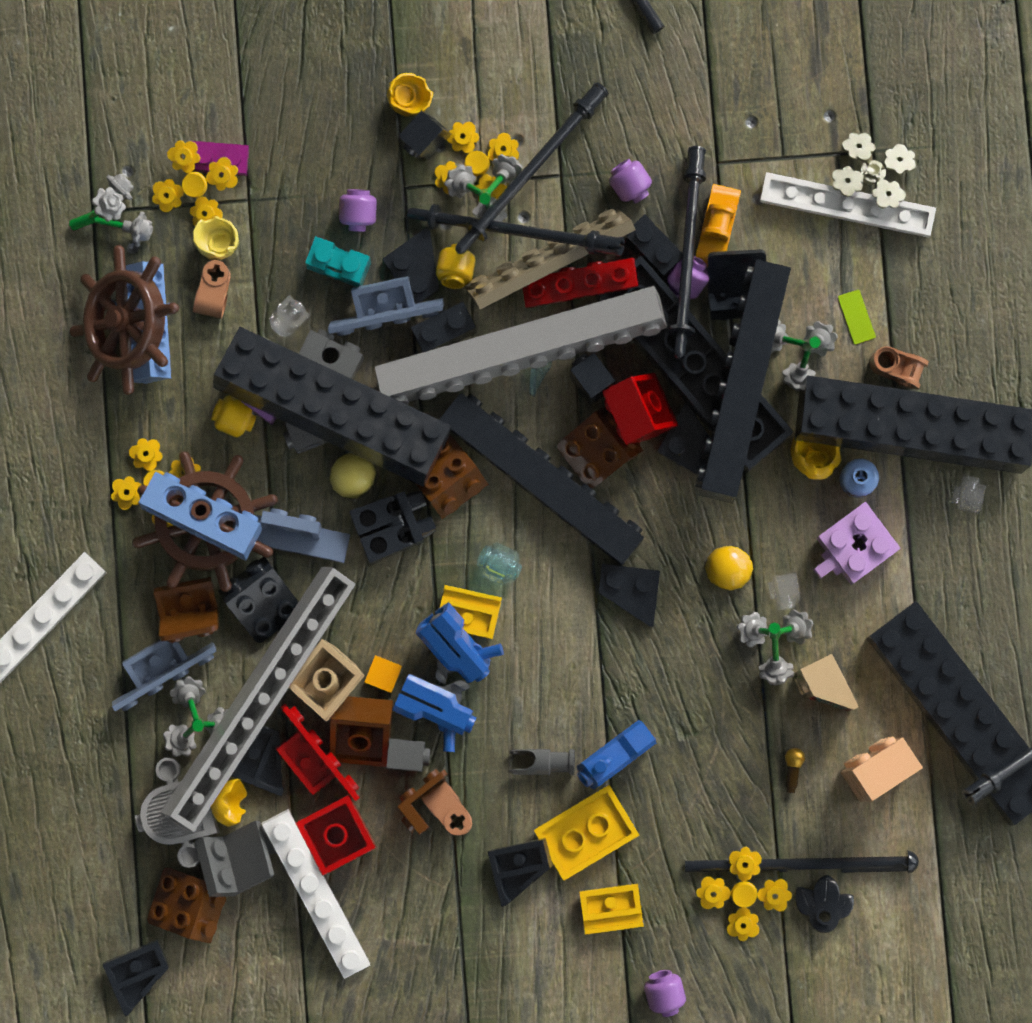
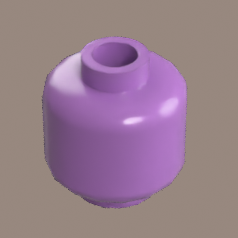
M627 159L610 171L612 176L609 179V183L621 201L633 200L634 203H638L649 195L647 189L651 186L652 180L639 161L631 162L630 159Z
M348 189L347 194L340 197L339 221L344 225H349V231H366V226L373 225L376 222L377 200L374 196L370 195V190Z
M696 256L693 258L690 299L697 298L709 281L706 263ZM682 259L672 268L667 276L669 288L677 298H679Z
M661 970L649 976V980L645 983L644 991L650 1010L655 1013H661L664 1017L677 1014L679 1008L686 1002L681 978L677 974H672L670 970Z

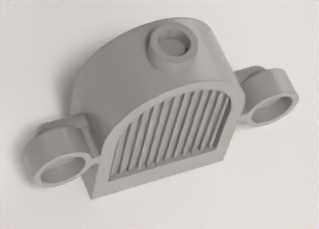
M163 758L156 765V774L161 780L166 781V785L153 790L145 798L140 814L135 815L136 826L139 833L145 831L156 842L168 845L181 843L182 847L177 854L179 863L184 867H195L200 863V859L193 840L220 833L219 826L212 814L211 807L194 832L184 829L161 813L180 784L177 778L181 770L179 763L175 759Z

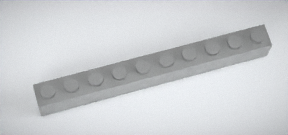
M652 286L375 366L380 392L408 405L409 402L414 400L432 399L436 394L445 391H460L464 386L473 383L485 384L490 382L492 378L501 375L513 376L518 374L520 370L529 367L541 368L546 366L548 362L557 359L569 360L581 352H597L609 344H624L637 336H652L658 334L660 330L667 328L660 296L655 287Z
M321 567L161 811L163 815L184 829L192 832L196 830L356 585L354 582L333 567Z

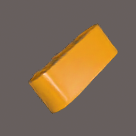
M717 184L712 185L696 252V257L703 260L707 267L708 255L711 252L727 251L741 190Z

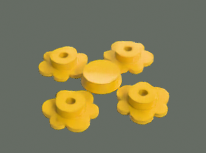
M456 122L453 124V130H449L452 135L447 141L452 144L453 151L459 152L462 150L464 153H469L465 157L464 166H471L473 175L481 176L476 187L481 190L487 189L496 179L495 176L492 178L489 174H485L490 166L489 160L498 159L500 154L507 157L513 156L518 160L519 152L517 148L519 143L515 139L511 140L508 133H501L497 139L489 141L491 149H489L487 156L482 151H473L475 148L474 143L479 141V135L475 132V125L472 122H465L463 125L460 122ZM461 135H465V136H466L464 139H461V138H460ZM505 147L506 151H501V148ZM448 161L446 166L439 165L435 168V176L437 177L435 185L438 188L443 187V191L448 194V188L444 182L447 179L448 171L457 167L453 161ZM500 183L491 193V197L497 199L507 186Z
M179 140L175 143V147L168 150L167 156L173 162V169H182L183 172L188 174L184 177L182 186L175 185L172 179H167L165 182H156L153 185L155 195H153L152 201L155 204H159L163 212H170L173 207L181 206L182 201L180 198L185 193L192 198H197L195 206L190 208V214L194 216V226L200 220L207 221L215 216H218L220 219L223 218L222 210L217 208L218 202L215 199L208 200L202 195L207 190V182L211 185H216L219 191L225 190L226 187H235L238 183V179L235 176L238 173L237 166L231 165V161L227 157H222L217 162L209 164L210 172H208L205 178L199 172H192L195 169V163H198L201 159L197 153V144L193 141L185 143Z
M141 438L138 440L137 445L129 449V455L134 459V466L137 468L143 467L149 471L143 479V485L148 486L155 472L164 475L163 471L154 470L157 462L163 458L162 453L159 451L160 443L155 439L147 441ZM144 452H148V456H144ZM191 457L195 472L201 471V467L198 464H194V460ZM173 461L171 463L172 470L169 473L177 478L184 476L182 475L183 469L180 461ZM131 476L126 477L124 480L116 479L112 484L114 492L111 494V498L113 501L118 502V506L121 509L128 510L132 504L139 505L141 498L137 490L142 484L135 482ZM126 490H129L128 495H125L124 493ZM153 515L152 522L155 525V516Z
M748 847L741 848L740 852L733 851L729 855V861L732 864L730 872L738 874V878L742 882L735 884L730 891L728 887L724 886L725 883L722 878L714 880L712 877H705L701 881V887L696 891L697 896L701 898V906L705 909L713 907L722 908L724 901L728 900L731 896L732 901L740 908L736 913H731L728 916L730 923L727 926V933L732 937L738 936L740 941H746L748 936L755 937L759 934V926L757 925L759 918L756 914H751L747 908L755 903L757 896L760 901L764 902L766 910L774 908L779 912L787 908V901L792 898V893L787 890L788 884L783 879H778L775 882L773 880L765 881V887L759 889L758 893L752 883L746 882L751 879L752 875L760 873L758 865L762 860L758 852H751ZM744 862L748 863L747 866H743L742 864Z

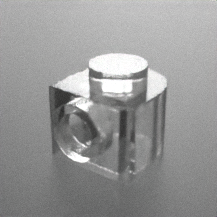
M289 295L272 313L270 325L277 334L290 336L303 325L310 314L299 301L294 300Z
M963 476L960 487H954L951 503L956 504V510L980 514L986 485L979 484L980 479Z
M796 572L773 575V581L768 582L770 599L776 600L778 610L795 608V603H800L801 600Z

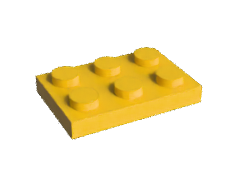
M607 785L534 829L538 839L546 838L551 860L564 881L639 836L610 785Z

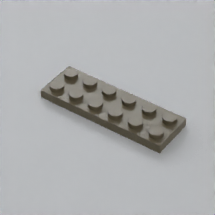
M609 209L598 216V220L590 224L589 222H584L573 228L574 232L572 233L587 235L594 230L599 231L601 235L623 237L636 229L632 220L619 209ZM548 241L547 246L539 250L533 248L522 254V258L514 263L508 261L499 265L496 268V272L488 276L484 274L475 277L470 281L471 285L465 287L476 306L482 309L589 253L583 246Z

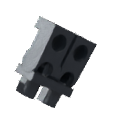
M403 491L349 511L357 534L361 538L360 541L370 566L424 543V538L437 531L431 516L416 522L413 512L427 506L421 491L405 494ZM386 527V529H384V530H381V531H379V532H376V533H373V534L369 535V534L372 533V532H375V531H377V530H380V529Z

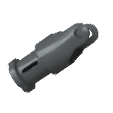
M514 749L509 751V754L529 755L535 759L531 767L527 769H511L508 771L510 774L550 775L551 772H569L570 775H575V749H570L569 752H551L550 749Z

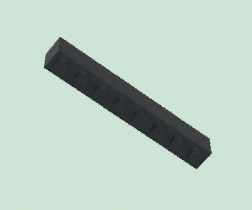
M460 393L439 420L451 425L450 431L612 560L623 566L643 541L644 536L640 534L643 529L630 519L626 523L617 515L620 511L606 501L604 505L594 498L597 493L588 485L583 483L580 487L572 480L574 475L565 467L560 465L559 468H556L549 462L551 457L541 448L532 449L526 444L528 438L518 430L509 431L503 426L506 421L492 411L489 415L481 408L483 403L474 395L469 393L466 397L463 393Z

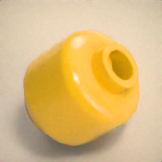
M452 244L451 247L441 250L436 267L437 278L441 281L442 285L451 289H461L470 283L476 263L475 256L467 250L462 255L456 253L455 247L457 244Z
M227 395L224 399H218L211 420L215 421L214 426L218 431L238 438L243 435L245 430L248 432L252 430L256 416L252 414L253 410L240 400Z

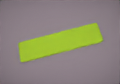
M860 290L839 295L838 299L854 344L874 339L876 335Z

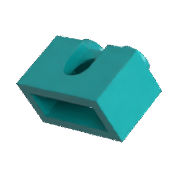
M316 236L305 262L308 270L354 287L363 286L372 263L368 255L352 249L350 252L344 251L336 247L335 243ZM327 267H331V268L337 269V270L341 271L342 273L335 272V271H333V270H330V269L327 268Z

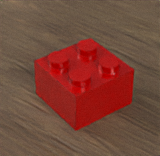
M655 373L631 376L602 391L605 397V406L613 415L617 424V433L625 441L626 445L651 440L678 426Z
M350 795L296 822L323 876L377 848Z

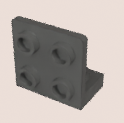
M253 821L224 837H201L195 841L209 897L236 896L274 876L260 821Z

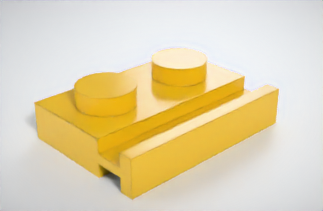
M445 585L440 607L449 602L464 619L463 629L468 634L493 640L502 597Z
M638 883L579 891L585 935L644 927Z

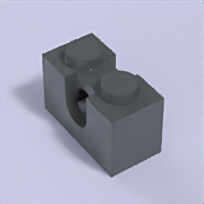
M319 329L318 332L310 330L299 354L354 380L364 360L363 354L359 353L361 348L345 341L344 345H340L333 341L334 335L322 329ZM329 350H335L339 353L338 360L331 364L324 362L325 353Z

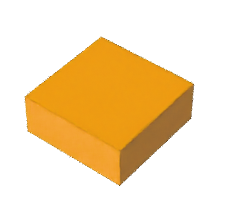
M375 655L364 682L392 693L403 666Z

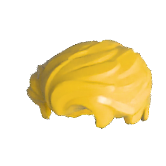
M793 438L791 445L793 464L809 479H826L839 466L841 462L840 447L796 441Z

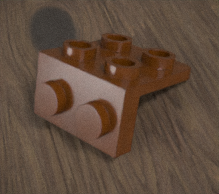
M606 407L594 412L557 444L558 451L581 481L591 489L596 488L622 465L636 458L644 451L639 442L625 444V441L617 433V424L613 415Z
M449 434V438L424 487L416 485L426 496L438 515L444 519L449 514L455 512L458 507L471 497L479 494L489 484L478 467Z
M212 577L178 583L175 588H169L168 586L154 588V596L160 617V641L175 643L182 641L185 637L194 635L206 637L218 630L219 607Z
M437 769L433 770L422 779L425 785L416 791L412 787L399 797L402 803L398 805V808L405 815L401 821L411 834L417 831L421 835L430 828L412 804L448 776L445 769L440 773Z
M167 867L162 871L147 921L151 925L188 939L211 943L213 935L217 930V923L226 902V897H209L205 880Z

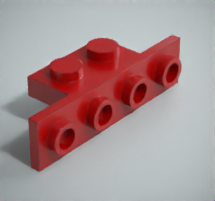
M628 258L608 263L597 261L588 263L587 267L577 269L576 267H565L559 269V272L549 274L523 287L525 308L528 309L638 287L634 258Z
M286 704L282 705L280 708L298 731L275 748L312 795L336 777L351 797L357 801L360 797L355 791L360 787L349 774L345 778L338 771V768L341 766L340 762L331 751L327 755L319 747L323 741L313 729L307 732L301 722L305 719L296 707L293 706L289 709Z

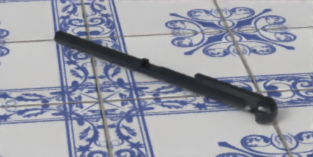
M907 850L906 856L762 859L758 866L760 871L777 870L779 872H788V870L841 869V873L902 871L912 873L918 868L919 859L914 852ZM729 860L685 861V872L730 871L732 864ZM744 862L742 865L747 866L748 863Z

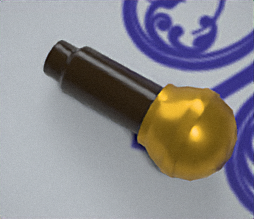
M791 748L785 755L788 766L786 792L795 793L798 786L799 770L806 758L804 752L799 748Z

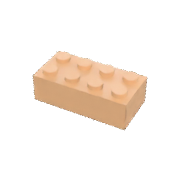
M891 736L882 738L869 746V754L868 752L857 754L844 763L846 769L840 773L859 802H866L880 797L923 767L903 737L895 739Z

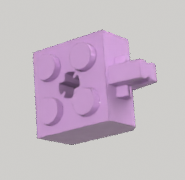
M865 501L816 538L825 550L821 554L825 561L813 569L819 579L832 570L836 576L842 573L850 585H852L901 548ZM852 537H857V540L861 538L864 541L862 545L863 551H860V548L855 550L852 547V544L855 542Z

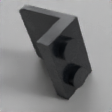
M764 250L711 252L708 255V304L711 320L739 318L735 317L741 295H746L747 293L746 289H742L745 273L748 266H754L756 259L766 261L767 257Z
M266 557L252 561L244 572L237 577L230 578L232 588L229 592H223L221 589L218 591L226 605L257 643H262L281 629L299 602Z

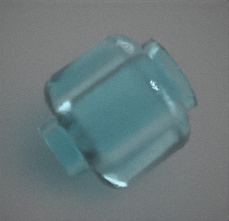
M495 542L490 546L486 545L477 560L481 576L499 585H505L511 579L515 581L522 569V565L519 564L518 552L499 542Z

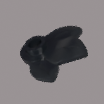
M828 874L817 881L813 890L804 887H797L796 906L800 913L809 917L812 928L817 932H832L837 927L839 920L849 916L853 910L854 896L852 894H840L837 882ZM826 913L829 915L830 920L822 922L819 919V915Z

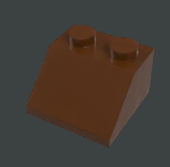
M348 696L331 716L330 751L340 763L387 767L389 739L391 738L393 700Z

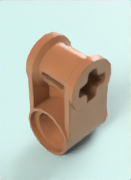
M212 260L204 266L194 301V313L223 318L231 279L230 271L223 262ZM217 268H220L224 276L218 277L216 282L210 275V272H216Z
M885 346L873 353L869 364L875 374L891 379L905 387L918 390L921 386L919 383L924 367L928 366L929 361L920 356ZM880 354L889 356L891 359L890 368L880 366L878 363V356Z
M442 780L421 797L431 813L439 819L450 834L459 836L470 831L472 818L461 804L459 797L445 780ZM454 815L465 817V820L462 822L464 825L463 829L458 827L452 828L451 825L454 823L452 817Z

